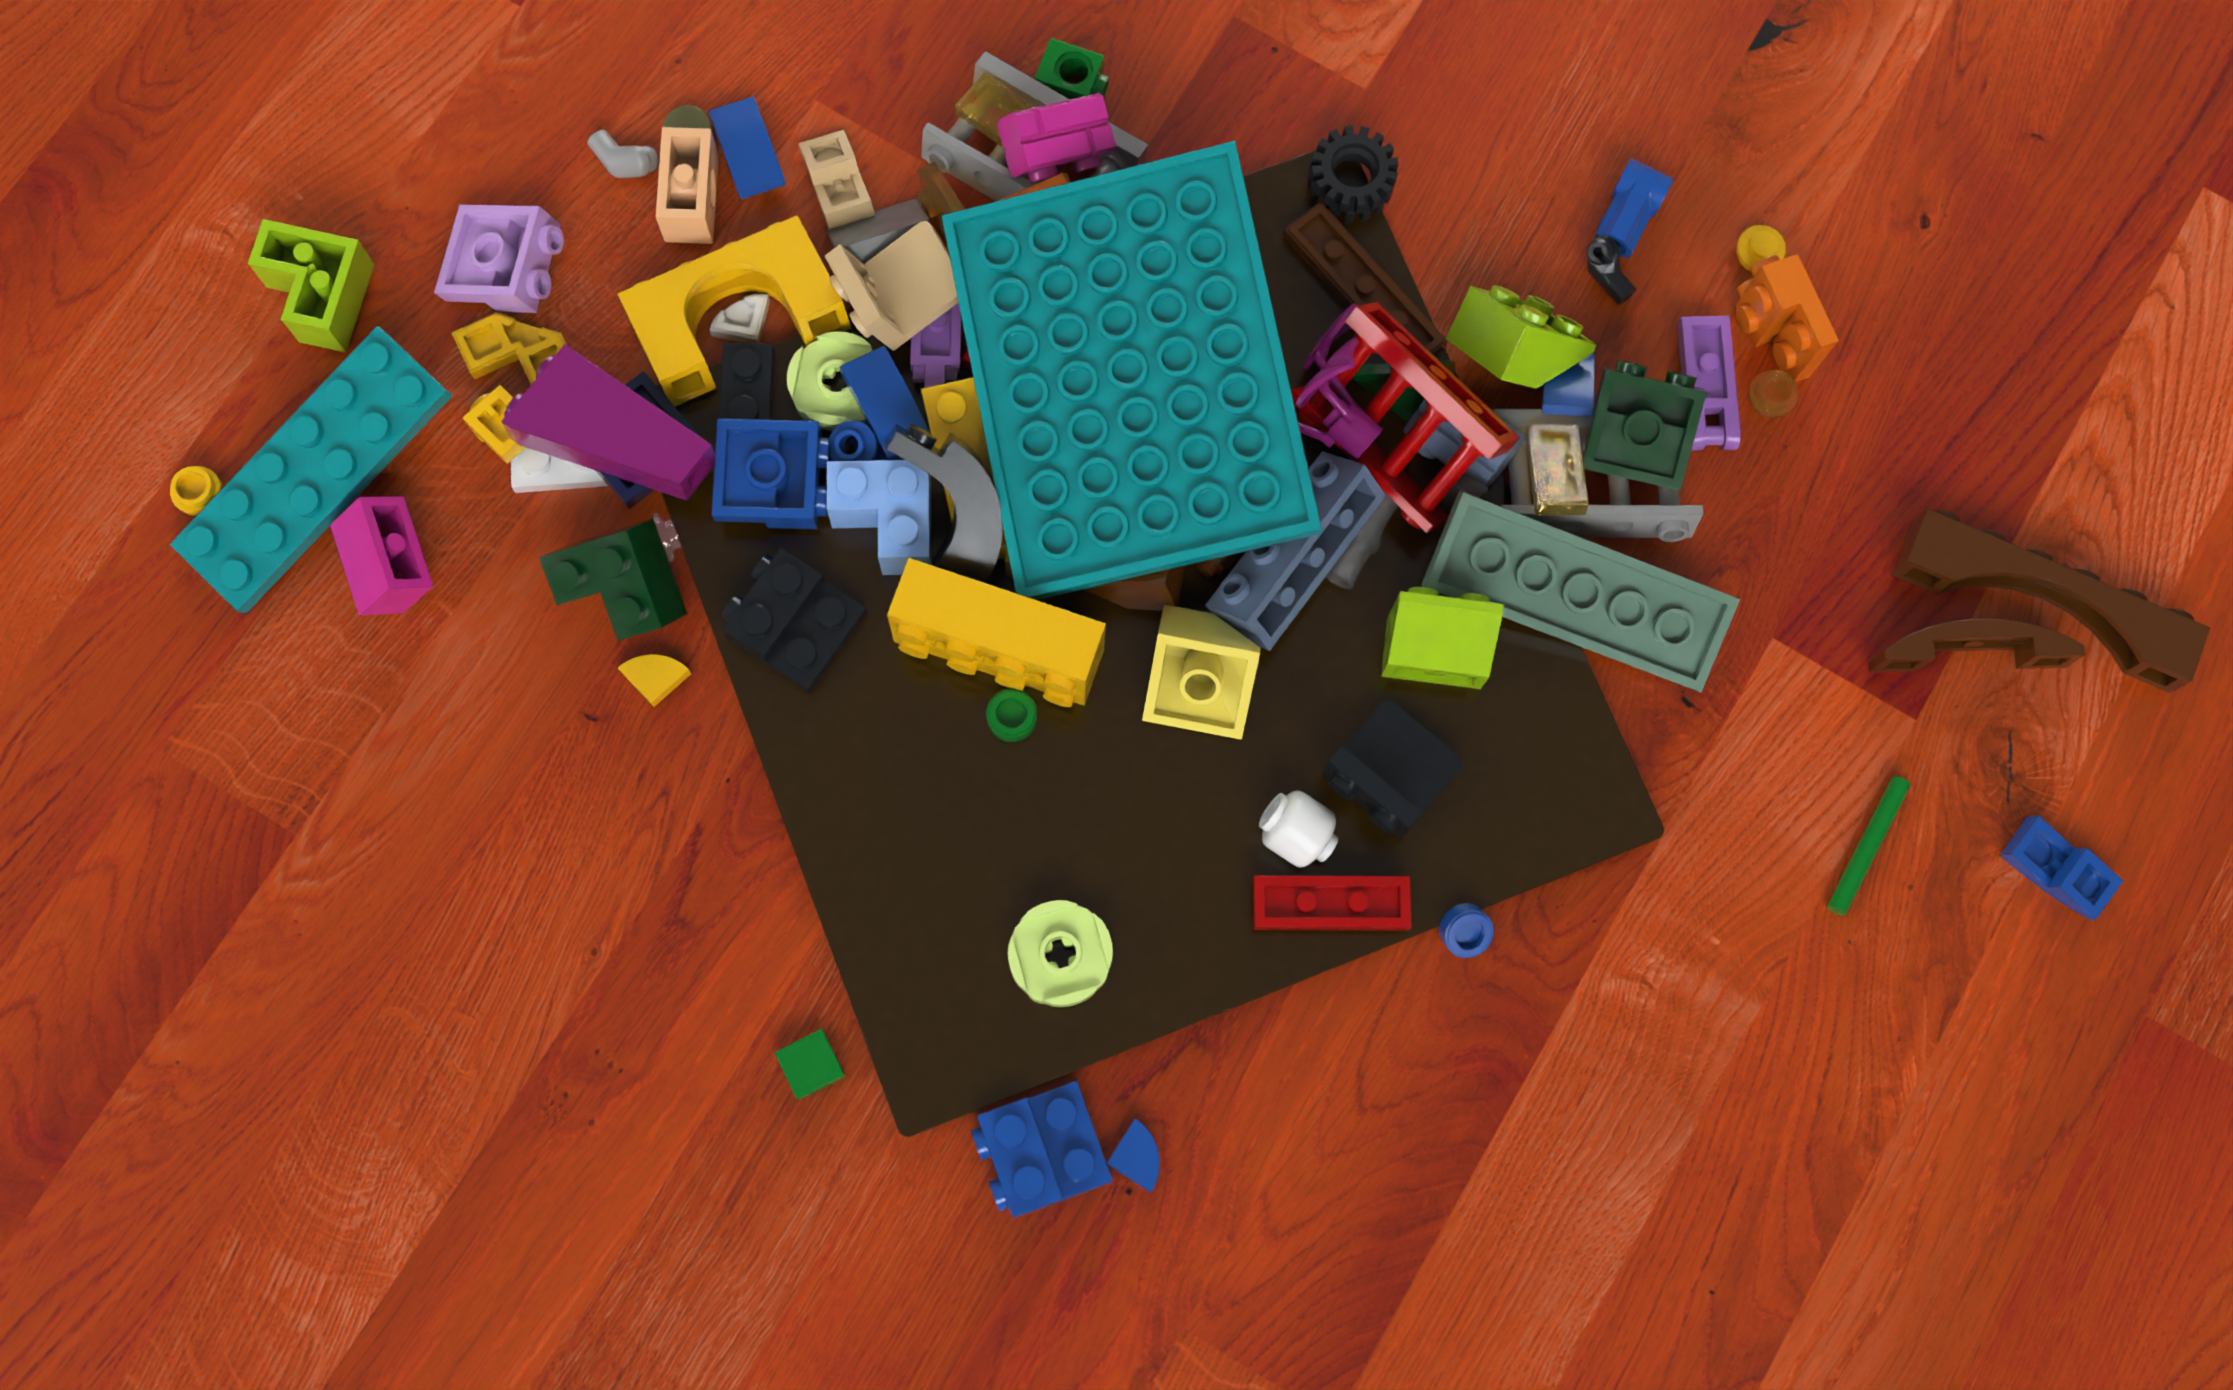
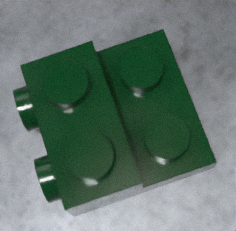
M1618 360L1615 369L1604 367L1593 408V419L1581 468L1681 490L1707 392L1703 388L1695 387L1697 377L1683 373L1667 371L1665 380L1645 376L1647 366L1633 362Z

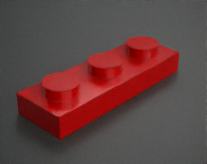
M1254 875L1253 930L1409 931L1411 929L1410 876Z

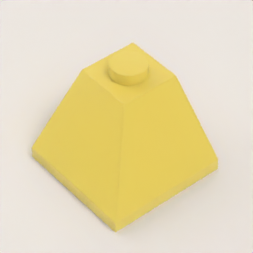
M1164 605L1142 721L1242 740L1261 648L1213 613Z

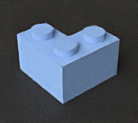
M906 460L827 461V512L832 528H878V560L882 575H902L908 558L932 565V479L930 474Z

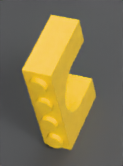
M798 215L783 222L774 223L760 232L739 241L728 243L721 249L693 261L682 263L675 269L650 280L641 281L633 287L617 293L665 396L675 407L717 388L707 363L696 343V330L704 313L714 303L729 295L741 292H758L778 300L788 311L806 347L810 343L817 341L816 337L827 332H845L851 329L843 300L832 286L829 279L830 275Z

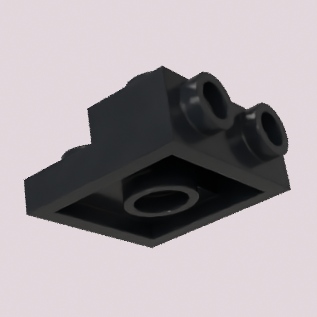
M780 548L774 558L766 554L759 560L751 574V580L756 583L745 598L735 595L729 601L721 616V620L726 622L722 631L728 641L810 694L868 612L865 606L826 582L821 573Z

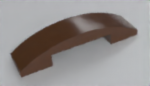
M1965 619L1930 626L1914 632L1886 648L1868 662L1869 672L1919 671L1936 659L1935 652L2014 650L2016 669L2066 668L2085 656V648L2083 644L2066 635L2030 623L2005 619Z

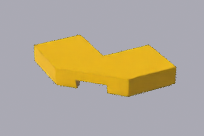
M497 312L451 332L474 380L519 360L532 385L536 380V373L542 362L550 355L556 356L560 349L567 345L560 332L544 327L540 329L516 321L513 317Z

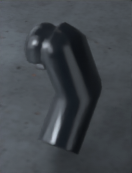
M1598 236L1593 239L1586 250L1588 272L1620 306L1632 297L1637 289L1621 272L1620 253L1616 242L1608 236Z

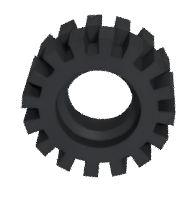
M1352 125L1344 126L1342 136L1335 129L1329 132L1327 141L1322 138L1317 145L1316 151L1313 153L1308 174V183H1311L1309 189L1311 198L1318 196L1317 203L1321 201L1326 207H1331L1330 212L1336 218L1339 211L1346 213L1345 222H1353L1355 214H1359L1361 221L1370 218L1372 210L1376 215L1383 210L1384 204H1388L1392 196L1398 175V158H1392L1394 148L1391 143L1383 147L1384 136L1377 132L1373 139L1367 137L1369 128L1361 126L1359 135L1353 134ZM1356 161L1369 169L1371 180L1363 187H1349L1337 180L1335 168L1341 162Z

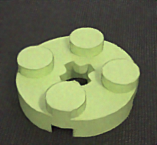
M840 331L824 333L817 336V341L810 343L805 349L802 346L793 355L787 371V387L798 415L805 421H818L821 429L833 431L835 427L845 421L854 420L865 423L864 414L849 388H842L839 392H833L829 385L824 384L826 378L833 379L836 371H840L841 365L873 351L872 346L858 335Z
M1067 900L1045 902L1029 910L1015 927L1008 945L1009 966L1017 985L1034 1002L1053 1007L1074 1006L1092 997L1106 982L1113 959L1111 937L1103 921L1086 908ZM1055 940H1062L1065 947L1073 946L1076 955L1068 958L1069 966L1059 968L1056 962H1048L1046 960L1045 954L1052 951V942Z

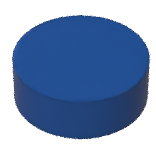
M1469 903L1452 907L1442 917L1439 925V936L1442 943L1452 954L1461 958L1475 957L1484 952L1490 945L1494 935V926L1491 919L1481 908Z

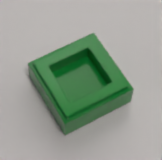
M823 1029L774 1052L798 1101L846 1077Z

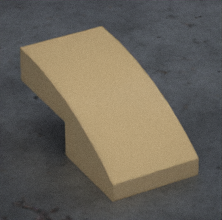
M844 129L798 143L829 230L875 216L872 201L860 175L856 157Z

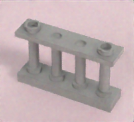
M985 51L975 63L972 94L976 95V98L948 133L929 122L923 128L921 158L926 160L935 170L942 173L947 172L997 201L1037 183L1031 184L1030 180L1022 176L1017 178L1010 176L1009 169L1005 167L1007 165L1006 150L1002 146L1001 141L991 154L986 156L965 144L966 140L992 107L1010 114L1070 99ZM1108 122L1111 125L1116 148L1114 152L1100 157L1102 166L1098 167L1091 177L1144 164L1148 144ZM1063 167L1057 168V169H1058V173H1060V171L1063 169Z
M1494 409L1493 412L1526 437L1525 442L1508 464L1512 505H1502L1501 507L1581 538H1659L1665 542H1676L1685 538H1692L1703 516V506L1680 505L1679 490L1658 486L1660 505H1631L1628 479L1607 474L1611 505H1581L1576 452L1585 450L1593 416L1543 414L1542 409ZM1527 451H1552L1556 454L1561 505H1532Z

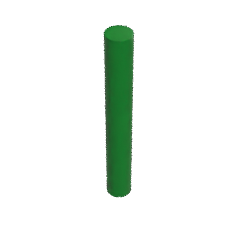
M1898 776L1891 777L1826 906L1831 912L1840 916H1846L1911 786L1907 780Z

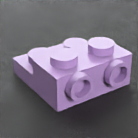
M459 205L434 293L444 301L486 303L498 312L537 313L540 299H546L551 292L552 283L548 270L552 255L559 254L564 245V236L560 229L561 224L540 206Z

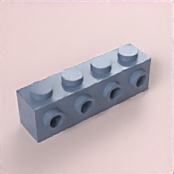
M1322 451L1315 462L1309 467V473L1323 533L1246 551L1205 606L1210 612L1221 618L1257 646L1270 651L1386 497L1365 464Z

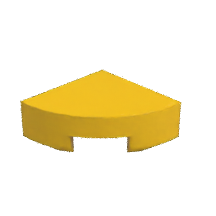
M657 654L638 656L618 667L625 678L653 707L692 674L681 662L671 657Z

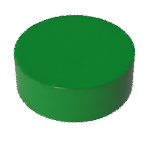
M1005 689L996 693L990 699L986 709L988 727L997 738L1006 742H1017L1027 738L1033 732L1037 723V708L1034 700L1026 692L1017 689Z

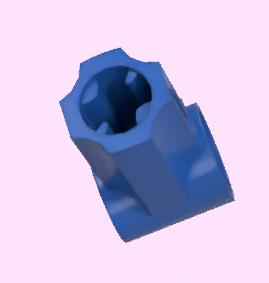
M1630 158L1611 196L1613 201L1608 211L1605 212L1596 230L1597 233L1594 239L1598 236L1610 237L1618 245L1620 257L1629 259L1650 217H1655L1674 178Z

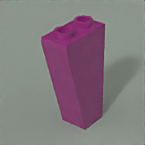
M564 345L556 356L550 355L542 362L537 370L536 380L524 394L519 393L510 401L504 413L505 418L501 421L511 440L520 446L601 471L684 500L690 498L715 466V453L712 444L567 345Z

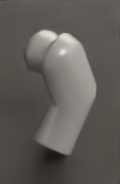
M599 130L588 139L587 144L607 171L616 178L643 177L649 172L655 171L658 167V154L652 147H641L638 145L619 147L606 130Z

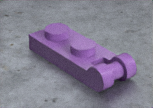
M1730 316L1681 317L1677 323L1681 373L1697 377L1695 387L1703 388L1707 392L1691 451H1702L1705 446L1719 445L1721 450H1737L1740 445L1741 431ZM1705 414H1719V426H1706Z

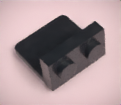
M1384 701L1344 747L1341 745L1329 759L1322 775L1328 779V785L1339 796L1348 801L1353 799L1368 812V818L1383 832L1387 834L1394 833L1398 838L1402 839L1461 769L1462 759L1396 703Z

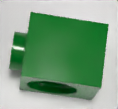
M1050 38L1034 78L1036 81L1068 99L1100 93L1105 98L1110 77L1104 75V55ZM1074 76L1083 79V81L1071 84L1064 81V79Z

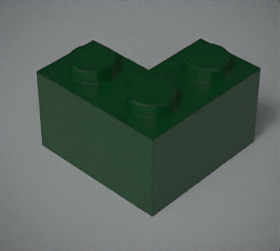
M654 519L572 543L539 557L557 605L601 593L617 640L660 629L687 614Z

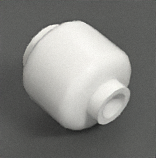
M1299 790L1293 791L1288 795L1278 794L1269 803L1259 821V827L1263 829V844L1299 868L1311 864L1316 859L1324 862L1331 855L1338 842V836L1334 834L1336 826L1335 814Z

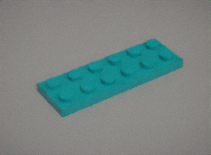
M377 325L169 545L236 611L247 614L453 395L385 330Z

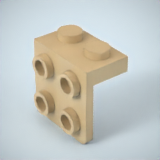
M921 221L865 264L841 244L825 255L827 262L834 272V275L829 278L832 286L846 302L850 301L854 308V311L849 316L856 328L866 338H869L871 335L875 336L892 351L896 350L959 303L949 252L935 228L927 221Z

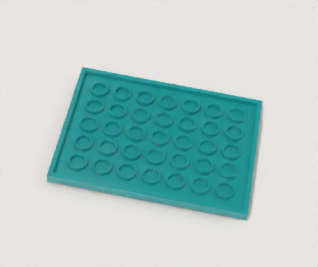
M1235 141L941 215L995 489L1001 506V520L1016 594L1040 600L1323 533Z

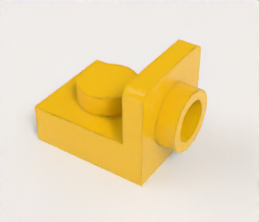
M499 385L491 393H486L477 398L463 419L473 434L481 442H485L508 464L526 447L520 446L511 440L501 422L505 418L506 407L513 397Z

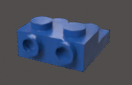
M717 418L712 517L714 521L766 523L767 528L818 529V516H828L827 486H820L821 468H827V461H831L829 455L830 438H822L823 433L819 422Z
M1077 1081L977 1115L981 1127L971 1130L981 1161L990 1157L993 1160L998 1178L990 1180L989 1184L998 1210L1000 1212L1009 1208L1013 1219L1113 1182Z

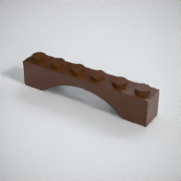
M1927 508L1910 524L1891 573L1892 576L1935 594L1962 588L1992 587L2015 590L2043 599L2066 611L2087 627L2111 653L2122 673L2168 693L2193 680L2211 628L2194 621V617L2188 612L2174 608L2165 609L2147 601V597L2138 591L2118 589L2101 582L2099 576L2093 572L2084 569H2070L2054 562L2053 558L2043 551L2035 549L2025 550L2007 542V539L1998 532L1975 529L1961 523L1956 515L1944 510H1930Z

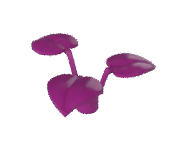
M1354 303L1336 318L1307 357L1303 367L1308 370L1315 361L1321 371L1305 386L1296 405L1303 408L1313 394L1319 390L1334 407L1332 412L1322 422L1329 430L1326 433L1298 422L1300 432L1322 441L1329 448L1337 442L1357 460L1383 431V428L1354 402L1336 376L1348 369L1355 368L1354 350L1359 341L1354 337L1326 361L1331 343L1340 335L1352 329L1345 323V320L1356 306H1359L1357 303ZM1329 382H1330V384L1332 385V387L1335 389V391L1337 392V394L1339 395V397L1341 398V400H1340V399L1337 397V395L1329 388Z

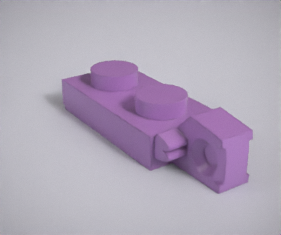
M959 303L911 338L910 370L913 372V382L925 383L924 388L957 381V373H960L961 312Z

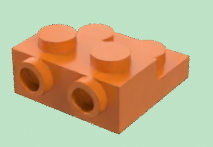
M1795 254L1781 260L1777 255L1764 258L1750 268L1754 278L1745 281L1737 288L1740 299L1735 305L1736 320L1741 331L1749 335L1754 348L1769 342L1773 343V356L1776 364L1781 370L1786 371L1792 384L1809 378L1838 343L1839 339L1799 255Z

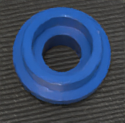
M854 420L845 421L835 427L829 437V455L832 461H874L877 455V437L874 431L865 423ZM854 436L858 441V448L855 453L849 455L845 450V442L849 437Z

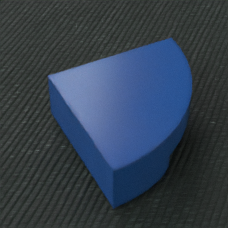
M1135 1118L1108 1160L1107 1165L1151 1193L1159 1174V1153L1151 1133Z

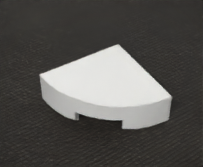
M764 294L747 295L743 297V300L732 304L725 310H721L711 324L709 330L711 336L741 343H760L770 305L769 296Z

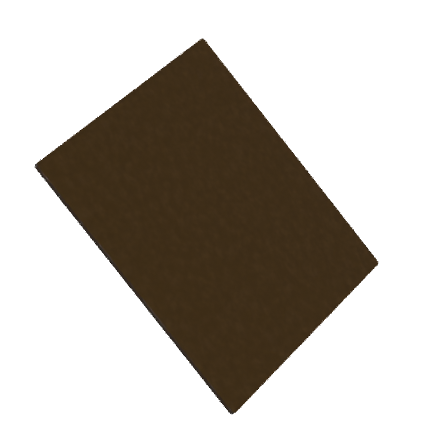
M1314 151L1244 176L1291 389L1307 385L1321 371L1315 361L1308 370L1303 365L1321 336L1330 328L1336 318L1347 309L1342 301L1283 237L1284 229L1317 204L1318 196L1311 198L1309 192L1311 183H1308V174ZM1344 161L1335 168L1337 180L1346 186L1356 188L1363 187L1369 183L1359 162ZM1372 210L1370 218L1361 221L1359 214H1355L1353 222H1345L1346 213L1339 211L1337 217L1339 222L1434 325L1383 212L1381 211L1376 215ZM848 317L851 329L845 332L864 338L872 346L873 350L882 346L886 347L930 432L921 389L924 388L925 383L913 382V372L910 370L911 338L892 351L875 336L871 335L869 338L863 336L851 318ZM962 317L960 358L967 347ZM1353 329L1346 331L1331 343L1326 361L1339 348L1354 338L1356 332ZM797 335L773 344L775 360L771 420L805 421L798 415L787 387V371L790 361L802 346L803 349L806 348L801 336ZM1445 348L1435 355L1438 360H1450ZM1374 353L1364 362V364L1387 363L1379 354ZM722 363L708 367L717 387L716 389L675 407L704 440L712 444L714 453L716 451L717 418H719ZM960 364V373H957V381L973 378L972 370ZM836 371L833 379L826 378L824 384L829 385L833 392H839L842 388L848 387L841 376V371ZM1353 379L1345 386L1354 402L1362 409L1374 397ZM657 385V387H658V388L661 390V392L664 394V392H663V390H662V388H661V385ZM1391 409L1379 421L1378 425L1383 428V431L1373 441L1388 456L1406 435L1403 429L1407 425V422ZM1297 414L1298 422L1310 426L1309 424L1304 422ZM821 429L823 433L822 438H829L832 431ZM1301 433L1308 468L1315 462L1322 451L1351 460L1335 444L1329 448L1322 441ZM849 437L845 442V450L849 455L854 453L848 446V441L852 437ZM1417 452L1403 471L1424 490L1445 464L1437 458L1429 459ZM715 466L688 500L662 493L900 1134L905 1137L915 1136L1437 928L1445 913L1456 905L1469 903L1481 909L1490 907L1653 842L1663 835L1664 827L1582 647L1502 617L1490 677L1481 689L1381 677L1388 615L1400 591L1408 592L1409 588L1423 587L1421 584L1445 527L1444 525L1428 533L1423 529L1413 527L1401 515V508L1386 493V497L1272 649L1268 651L1261 648L1242 740L1142 721L1163 611L1127 609L1082 589L1037 601L1106 623L1104 652L1085 706L1074 702L1072 707L1059 706L1044 699V692L1025 686L1023 691L1036 704L1037 723L1035 729L1027 738L1017 742H1006L997 738L990 731L987 724L986 709L990 699L996 693L1009 689L996 683V676L979 670L976 671L975 675L964 674L947 666L948 660L931 654H928L927 659L913 657L902 652L898 648L899 643L894 642L887 613L902 575H882L878 560V528H832L829 516H818V529L767 528L766 523L714 521L712 517ZM821 468L820 486H827V468ZM1501 473L1498 479L1488 487L1487 501L1498 506L1512 505L1511 492ZM931 475L933 559L950 531L952 522L943 484ZM780 548L821 573L826 582L865 606L868 612L810 694L728 641L722 631L726 622L721 620V616L729 601L735 595L745 598L756 583L751 580V574L759 560L766 554L774 558ZM1245 552L1221 575L1215 573L1211 578L1203 575L1197 568L1196 563L1185 565L1178 607L1211 613L1205 606ZM997 559L986 584L1016 593L1013 577L1006 576L1005 560ZM1439 593V596L1449 597V596H1446V595H1444V594ZM1384 701L1396 703L1462 759L1461 769L1402 839L1398 838L1394 833L1387 834L1379 829L1368 818V812L1353 799L1348 801L1339 796L1328 785V779L1322 775L1329 759L1341 745L1344 747ZM1293 791H1302L1335 814L1336 826L1334 834L1338 836V842L1331 855L1324 862L1316 859L1311 864L1299 868L1263 844V829L1259 827V821L1269 803L1280 793L1288 795ZM1254 875L1410 876L1411 929L1409 931L1253 930ZM1054 900H1067L1076 903L1078 906L1086 908L1092 914L1094 913L1107 927L1113 946V959L1106 982L1088 1000L1069 1007H1053L1034 1002L1015 982L1008 961V945L1011 936L1024 915L1035 906ZM1062 940L1053 941L1052 951L1045 954L1046 960L1048 962H1056L1059 968L1069 966L1068 958L1076 955L1074 947H1065Z

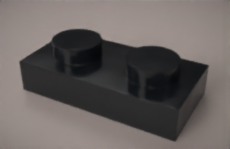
M723 343L719 419L771 420L775 360L773 344Z

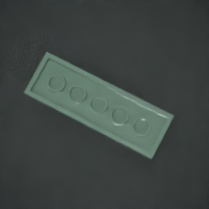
M1459 491L1421 584L1423 587L1435 589L1439 593L1453 598H1459L1461 594L1466 593L1488 596L1490 602L1504 604L1502 616L1504 618L1701 693L1740 602V599L1462 491Z

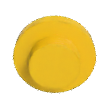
M1755 225L1749 227L1741 234L1737 241L1736 252L1741 265L1751 271L1750 268L1764 258L1777 255L1780 260L1783 259L1786 245L1781 234L1775 229L1765 225Z
M203 466L186 467L174 475L170 486V497L174 505L183 513L197 516L223 487L221 480L212 470Z

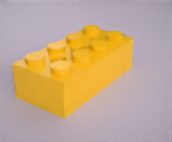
M911 558L907 560L887 613L893 640L899 643L898 648L902 652L921 659H927L928 654L948 660L947 666L964 674L975 675L976 671L979 670L996 676V683L1009 689L1023 691L1025 686L1044 692L1043 698L1047 701L1063 707H1072L1073 702L1085 706L1104 652L1106 623Z

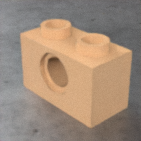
M662 127L656 220L665 242L713 244L719 154L711 129Z

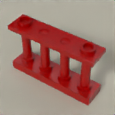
M1378 302L1356 306L1345 320V323L1356 332L1354 337L1359 341L1354 350L1355 368L1336 375L1345 387L1372 353L1379 354L1391 366L1390 372L1392 375L1363 411L1378 424L1407 387L1416 389L1427 400V410L1389 456L1372 442L1356 460L1337 442L1334 444L1352 461L1365 464L1381 489L1401 508L1400 512L1403 518L1413 527L1423 529L1428 533L1446 524L1449 514L1438 504L1479 456H1486L1490 460L1508 453L1520 437ZM1329 382V388L1338 396L1337 392ZM1305 386L1291 389L1298 416L1310 426L1319 428L1327 433L1329 428L1322 422L1334 409L1333 405L1317 390L1304 407L1300 408L1296 405V402ZM1443 421L1450 422L1463 434V444L1423 490L1403 469Z

